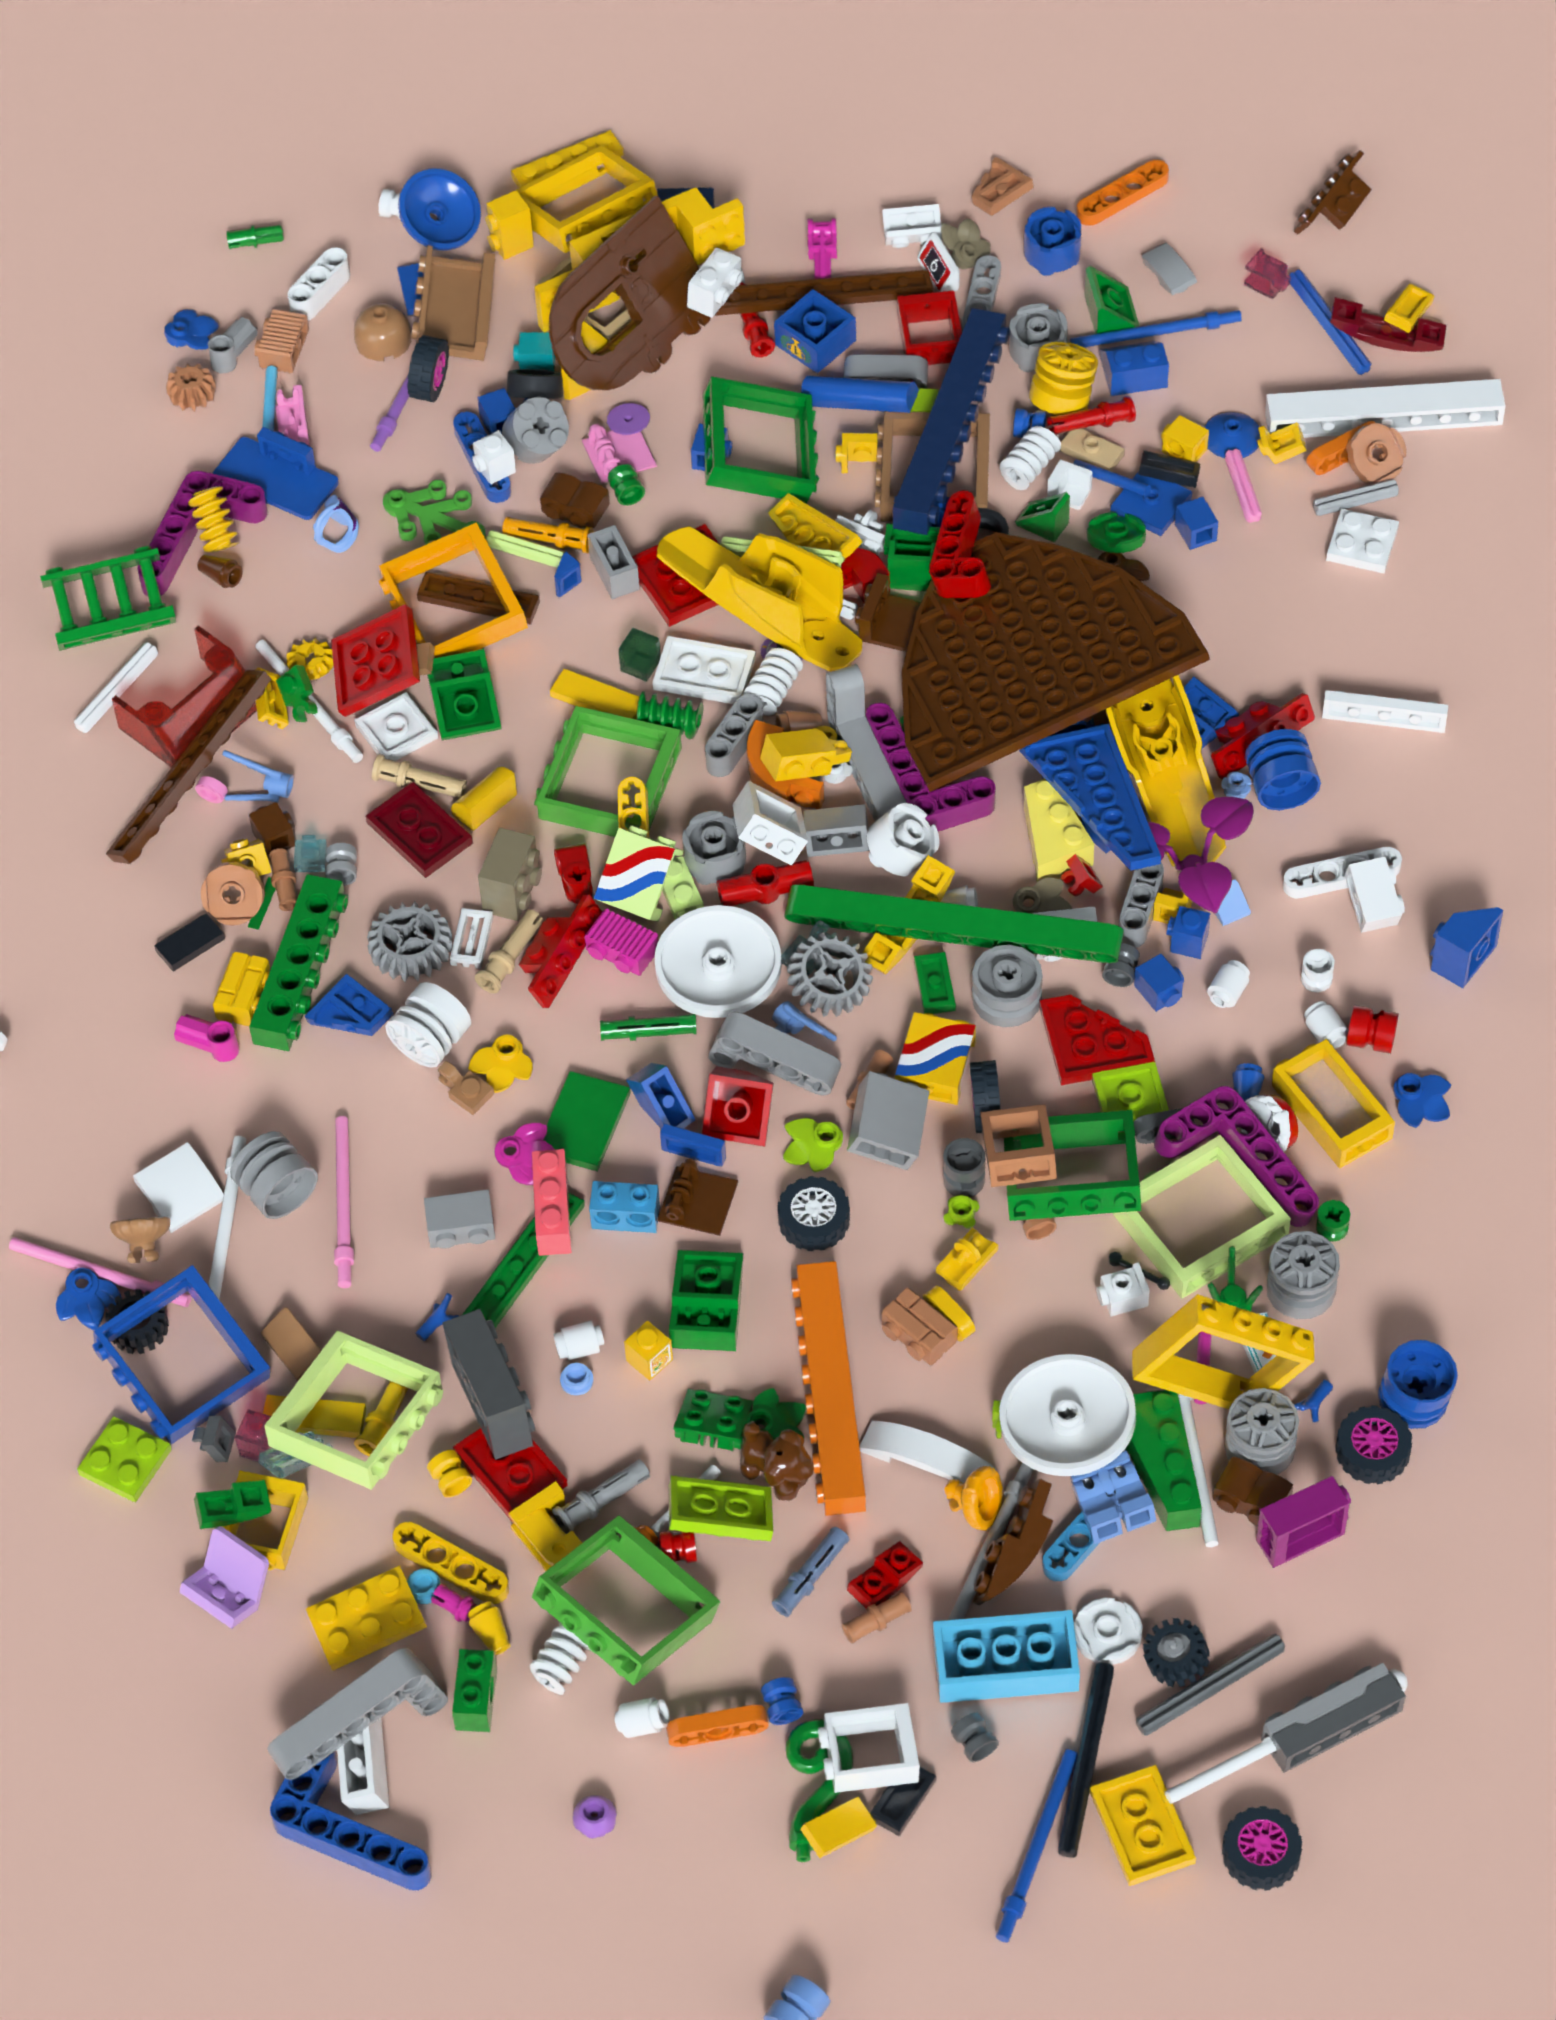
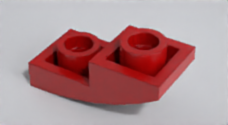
M898 1541L878 1555L872 1567L850 1581L847 1591L866 1609L872 1604L877 1606L901 1589L922 1568L923 1562L901 1541Z

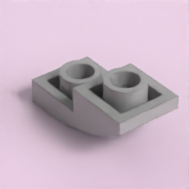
M1167 243L1142 255L1145 266L1157 275L1160 285L1171 295L1184 292L1189 286L1197 283L1192 271Z

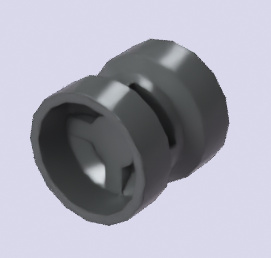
M1121 943L1118 962L1105 964L1102 973L1103 979L1113 986H1130L1135 976L1133 968L1139 962V951L1129 944Z
M980 1713L967 1715L951 1729V1734L956 1742L963 1744L964 1754L970 1762H977L986 1758L999 1745L995 1735L986 1730V1722Z

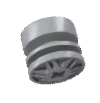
M275 1131L262 1134L250 1141L238 1153L230 1169L231 1179L247 1196H250L254 1205L269 1219L286 1216L300 1207L314 1191L318 1181L316 1170L302 1155L297 1153V1149L281 1132Z
M1310 1231L1293 1232L1283 1236L1274 1245L1270 1254L1266 1284L1267 1296L1273 1307L1285 1316L1294 1319H1312L1322 1315L1332 1305L1336 1295L1340 1268L1339 1254L1329 1240L1322 1235Z
M1265 1388L1248 1390L1238 1396L1230 1406L1227 1418L1224 1446L1228 1460L1230 1461L1231 1457H1237L1254 1464L1262 1471H1268L1276 1475L1286 1470L1294 1458L1299 1426L1297 1409L1290 1399L1276 1390Z

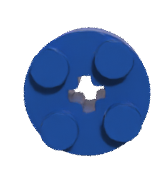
M1045 207L1033 212L1029 216L1024 229V256L1027 262L1032 267L1038 269V272L1044 276L1065 271L1079 263L1081 254V222L1073 212L1066 209L1065 212L1056 211V207Z

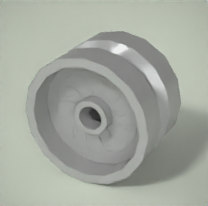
M1001 945L983 952L975 961L972 971V1000L974 1009L982 1019L992 1025L1014 1027L1030 1021L1039 1011V1000H1042L1041 987L1043 975L1041 964L1034 954L1023 947Z

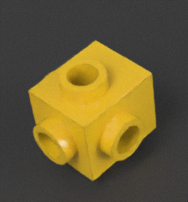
M247 838L239 839L230 843L231 848L224 849L226 858L221 859L222 863H241L244 859H248L245 865L255 868L258 876L272 872L263 842L260 839L248 842Z

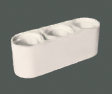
M341 248L327 249L291 286L288 291L290 312L306 314L307 320L310 321L348 282L350 270L346 251Z

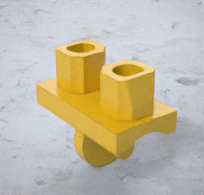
M972 1227L963 1238L955 1242L954 1248L936 1267V1273L945 1278L949 1285L961 1291L998 1251V1244L984 1238Z

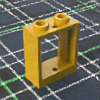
M240 1470L235 1483L265 1480L270 1504L291 1508L278 1549L246 1543L268 1559V1570H274L275 1568L285 1570L308 1502L305 1483ZM240 1523L222 1527L236 1536Z

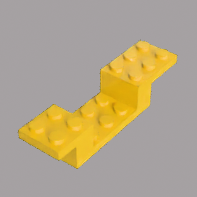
M694 187L662 201L697 265L704 263L716 247L729 252L745 245L743 204L738 198L712 209L699 190ZM636 213L569 241L572 270L534 286L538 326L543 333L549 331L550 310L554 296L561 283ZM642 251L635 256V258L638 259L640 256H642ZM631 260L629 264H633L636 260ZM614 290L598 306L591 309L589 313L620 300V297Z

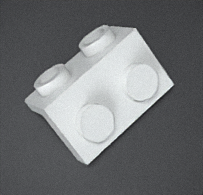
M939 204L882 210L886 245H892L894 248L907 247L909 243L917 242L924 245L933 232H936L942 240Z

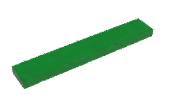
M568 1192L571 1226L585 1207L583 1199ZM535 1217L462 1315L481 1309L485 1320H492L495 1328L498 1326L549 1256H539Z

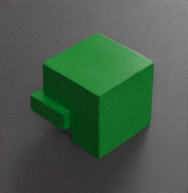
M887 524L884 555H888L890 589L927 591L932 580L929 567L940 527H930L928 535L893 529V524Z

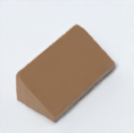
M287 1307L282 1309L261 1331V1336L297 1381L300 1380L321 1352L318 1345Z

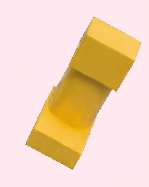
M554 1482L508 1513L514 1522L511 1525L512 1531L528 1548L545 1571L582 1544L573 1531L565 1534L551 1517L553 1516V1508L566 1505L564 1491L557 1482Z

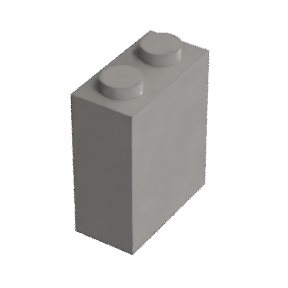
M869 1071L858 1086L847 1151L908 1170L919 1156L930 1090L920 1088L914 1083L890 1078L884 1073Z

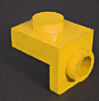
M1297 422L1271 434L1264 425L1258 428L1261 437L1257 440L1259 449L1263 456L1268 455L1274 464L1307 451L1302 428Z

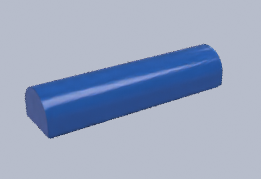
M806 376L801 387V393L812 395V407L904 413L911 412L919 392L915 382Z

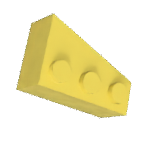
M1045 778L1024 786V812L1031 843L1033 864L1035 866L1036 882L1049 877L1061 879L1060 877L1064 872L1071 870L1066 861L1075 854L1088 862L1090 866H1093L1094 842L1073 808Z

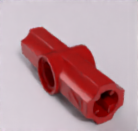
M803 860L792 865L786 864L778 867L767 863L759 864L753 868L751 873L718 880L716 884L721 905L735 906L752 901H757L761 904L773 903L778 899L779 895L789 893L790 886H814V879L809 861Z

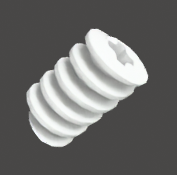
M1031 427L1000 463L1001 475L1005 481L1017 490H1026L1029 487V483L1035 480L1036 475L1041 473L1042 468L1047 466L1048 460H1052L1055 453L1061 449L1059 438L1044 427Z
M773 648L768 651L765 659L755 672V676H753L744 691V694H755L760 697L764 716H771L777 712V707L781 705L782 698H785L788 693L787 690L792 687L793 681L798 677V672L803 668L802 660L795 653L786 649Z
M559 1622V1626L555 1627L552 1631V1637L545 1641V1648L539 1650L537 1654L538 1659L532 1661L530 1670L536 1680L545 1688L556 1694L563 1695L565 1688L559 1682L570 1684L573 1678L566 1671L578 1673L580 1667L574 1659L584 1662L587 1656L581 1649L591 1650Z

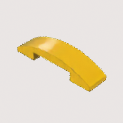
M928 855L912 878L913 886L905 898L941 902L955 871ZM876 932L862 952L867 953L868 956L865 963L872 964L873 968L886 975L903 958L917 939L882 935Z

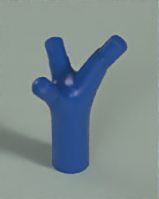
M450 1293L445 1295L440 1305L437 1303L433 1305L432 1314L415 1332L422 1341L425 1342L439 1326L443 1325L442 1322L459 1317V1315L446 1314L452 1298Z
M1323 1380L1308 1397L1294 1404V1406L1300 1411L1310 1409L1312 1422H1318L1320 1404L1333 1390L1332 1384L1327 1380Z

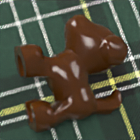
M753 1421L747 1423L743 1431L745 1441L742 1445L743 1456L740 1459L741 1474L746 1479L753 1480L762 1471L765 1480L770 1486H773L775 1496L779 1500H793L797 1496L799 1489L813 1475L814 1470L812 1460L803 1446L804 1438L793 1430L787 1429L783 1430L780 1436L774 1439L768 1431L760 1429Z

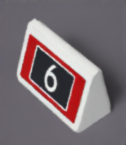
M933 232L919 252L918 261L923 270H929L932 285L936 292L958 291L959 269L939 235Z

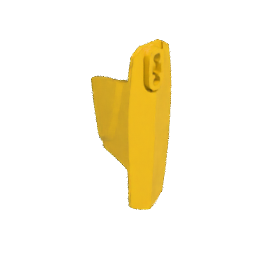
M690 526L675 530L660 540L657 548V558L718 605L783 648L829 672L850 666L861 655L862 639L841 623L839 618L843 605V574L841 568L783 539L767 536L762 533L755 536L742 557H739Z
M1179 675L1172 677L1174 685L1168 679L1107 708L1106 711L1126 769L1135 779L1151 822L1158 823L1169 830L1170 840L1166 845H1170L1179 860L1182 861L1191 854L1202 855L1207 832L1210 828L1202 824L1200 815L1204 805L1214 799V794L1201 754L1202 739ZM1149 703V706L1152 709L1149 711H1145L1144 704ZM1217 833L1212 837L1207 862H1215L1226 848L1225 840L1220 838ZM1165 851L1171 865L1175 867V863L1172 860L1171 856L1168 852Z

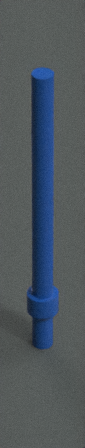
M1240 310L1219 314L1217 311L1207 312L1205 316L1070 338V343L1085 348L1200 328L1211 330L1220 328V325L1241 322L1242 317Z
M1066 1749L1064 1751L1012 1894L1007 1896L1002 1908L1004 1915L996 1934V1938L999 1941L1006 1943L1010 1941L1017 1919H1021L1027 1903L1024 1900L1077 1759V1753L1073 1750Z

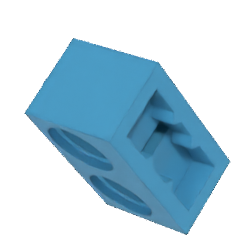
M593 1181L589 1207L592 1229L657 1233V1219L660 1209L658 1185Z

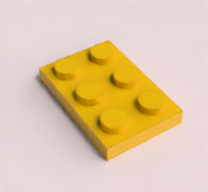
M400 1565L305 1608L332 1671L427 1628Z
M1156 1765L1090 1787L1091 1798L1129 1886L1196 1863V1856L1173 1803L1170 1804L1165 1796L1167 1789Z

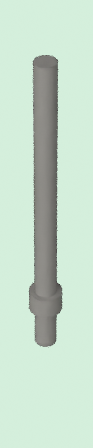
M1024 1463L1021 1464L1014 1480L1009 1481L1004 1492L1006 1498L948 1620L964 1619L976 1594L974 1590L975 1581L978 1575L984 1571L987 1560L984 1559L986 1549L993 1540L995 1541L1003 1536L1017 1506L1018 1496L1022 1488L1027 1485L1034 1470Z

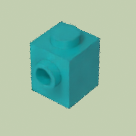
M520 332L519 344H514L513 358L514 361L519 362V369L555 371L556 357L552 350L549 333Z

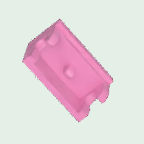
M293 386V397L284 398L283 391L279 390L277 392L278 406H276L278 431L286 437L297 442H304L310 447L302 386Z

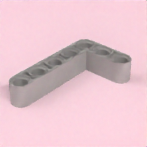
M853 664L826 673L827 717L830 727L836 731L837 740H844L852 750L850 761L847 764L852 766V775L876 822L891 808L901 803H906L865 717L864 681L858 665Z
M402 1648L390 1654L276 1737L269 1744L267 1750L285 1779H295L306 1773L404 1700H407L422 1716H430L440 1711L446 1705L448 1697L431 1671L410 1649Z

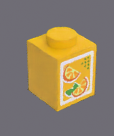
M648 1320L624 1341L626 1361L649 1381L673 1360L671 1339Z

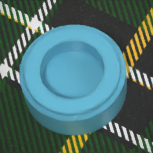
M418 1569L407 1579L416 1603L422 1605L432 1603L431 1598L435 1596L433 1593L441 1584L439 1576L433 1570Z

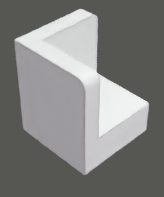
M1059 460L1048 479L1047 497L1067 492L1070 495V507L1080 510L1092 490V471Z

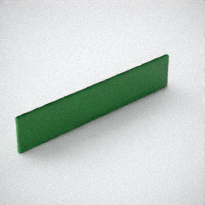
M268 877L264 886L265 896L263 904L257 914L250 919L249 928L259 930L276 890L272 886L270 877Z

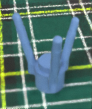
M226 750L222 752L223 756L266 775L263 788L268 790V794H227L224 798L225 800L271 801L278 803L280 797H289L294 782L293 775L272 770Z
M789 1001L780 1004L773 1013L772 1020L777 1024L775 1029L781 1032L797 1034L806 1025L833 1042L837 1040L834 1034L808 1018Z

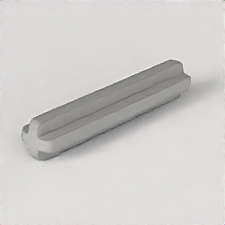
M1390 479L1317 498L1313 501V508L1316 515L1321 516L1341 511V509H1348L1395 497L1398 495L1399 487L1395 479Z

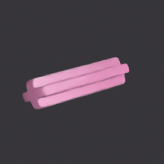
M1238 449L1228 450L1225 454V461L1245 519L1249 523L1258 522L1261 519L1262 512L1241 451Z

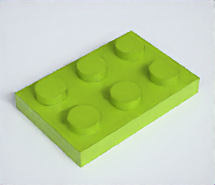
M670 1476L669 1530L771 1541L773 1535L771 1487Z

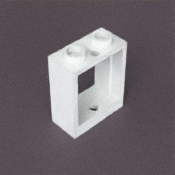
M748 781L732 804L738 838L792 865L808 842L801 807ZM770 842L772 846L766 847V843Z
M908 1703L824 1714V1727L818 1728L821 1749L827 1748L828 1759H824V1772L826 1780L833 1781L834 1793L918 1782L920 1765ZM895 1729L900 1763L850 1770L841 1769L836 1737Z

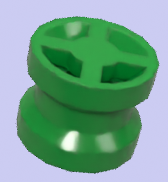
M1330 1200L1321 1204L1318 1209L1316 1230L1319 1235L1332 1242L1339 1241L1347 1235L1351 1213L1346 1204L1337 1200ZM1331 1217H1336V1218H1338L1339 1220H1338V1221L1333 1220Z

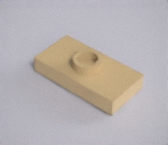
M1082 428L1069 431L1061 441V449L1059 450L1075 459L1111 472L1124 457L1125 453L1124 448Z

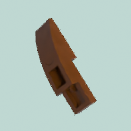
M1038 1479L1022 1488L1017 1499V1504L1020 1507L1017 1516H1014L1008 1525L1007 1534L995 1541L993 1540L986 1549L984 1559L987 1560L984 1571L978 1575L975 1581L974 1590L977 1592L973 1603L981 1605L1006 1590L1025 1572L1039 1553L1054 1521L1042 1515L1052 1484Z

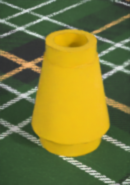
M488 1601L476 1606L468 1613L470 1619L469 1626L490 1651H494L495 1655H499L511 1647L499 1607H494L493 1603Z

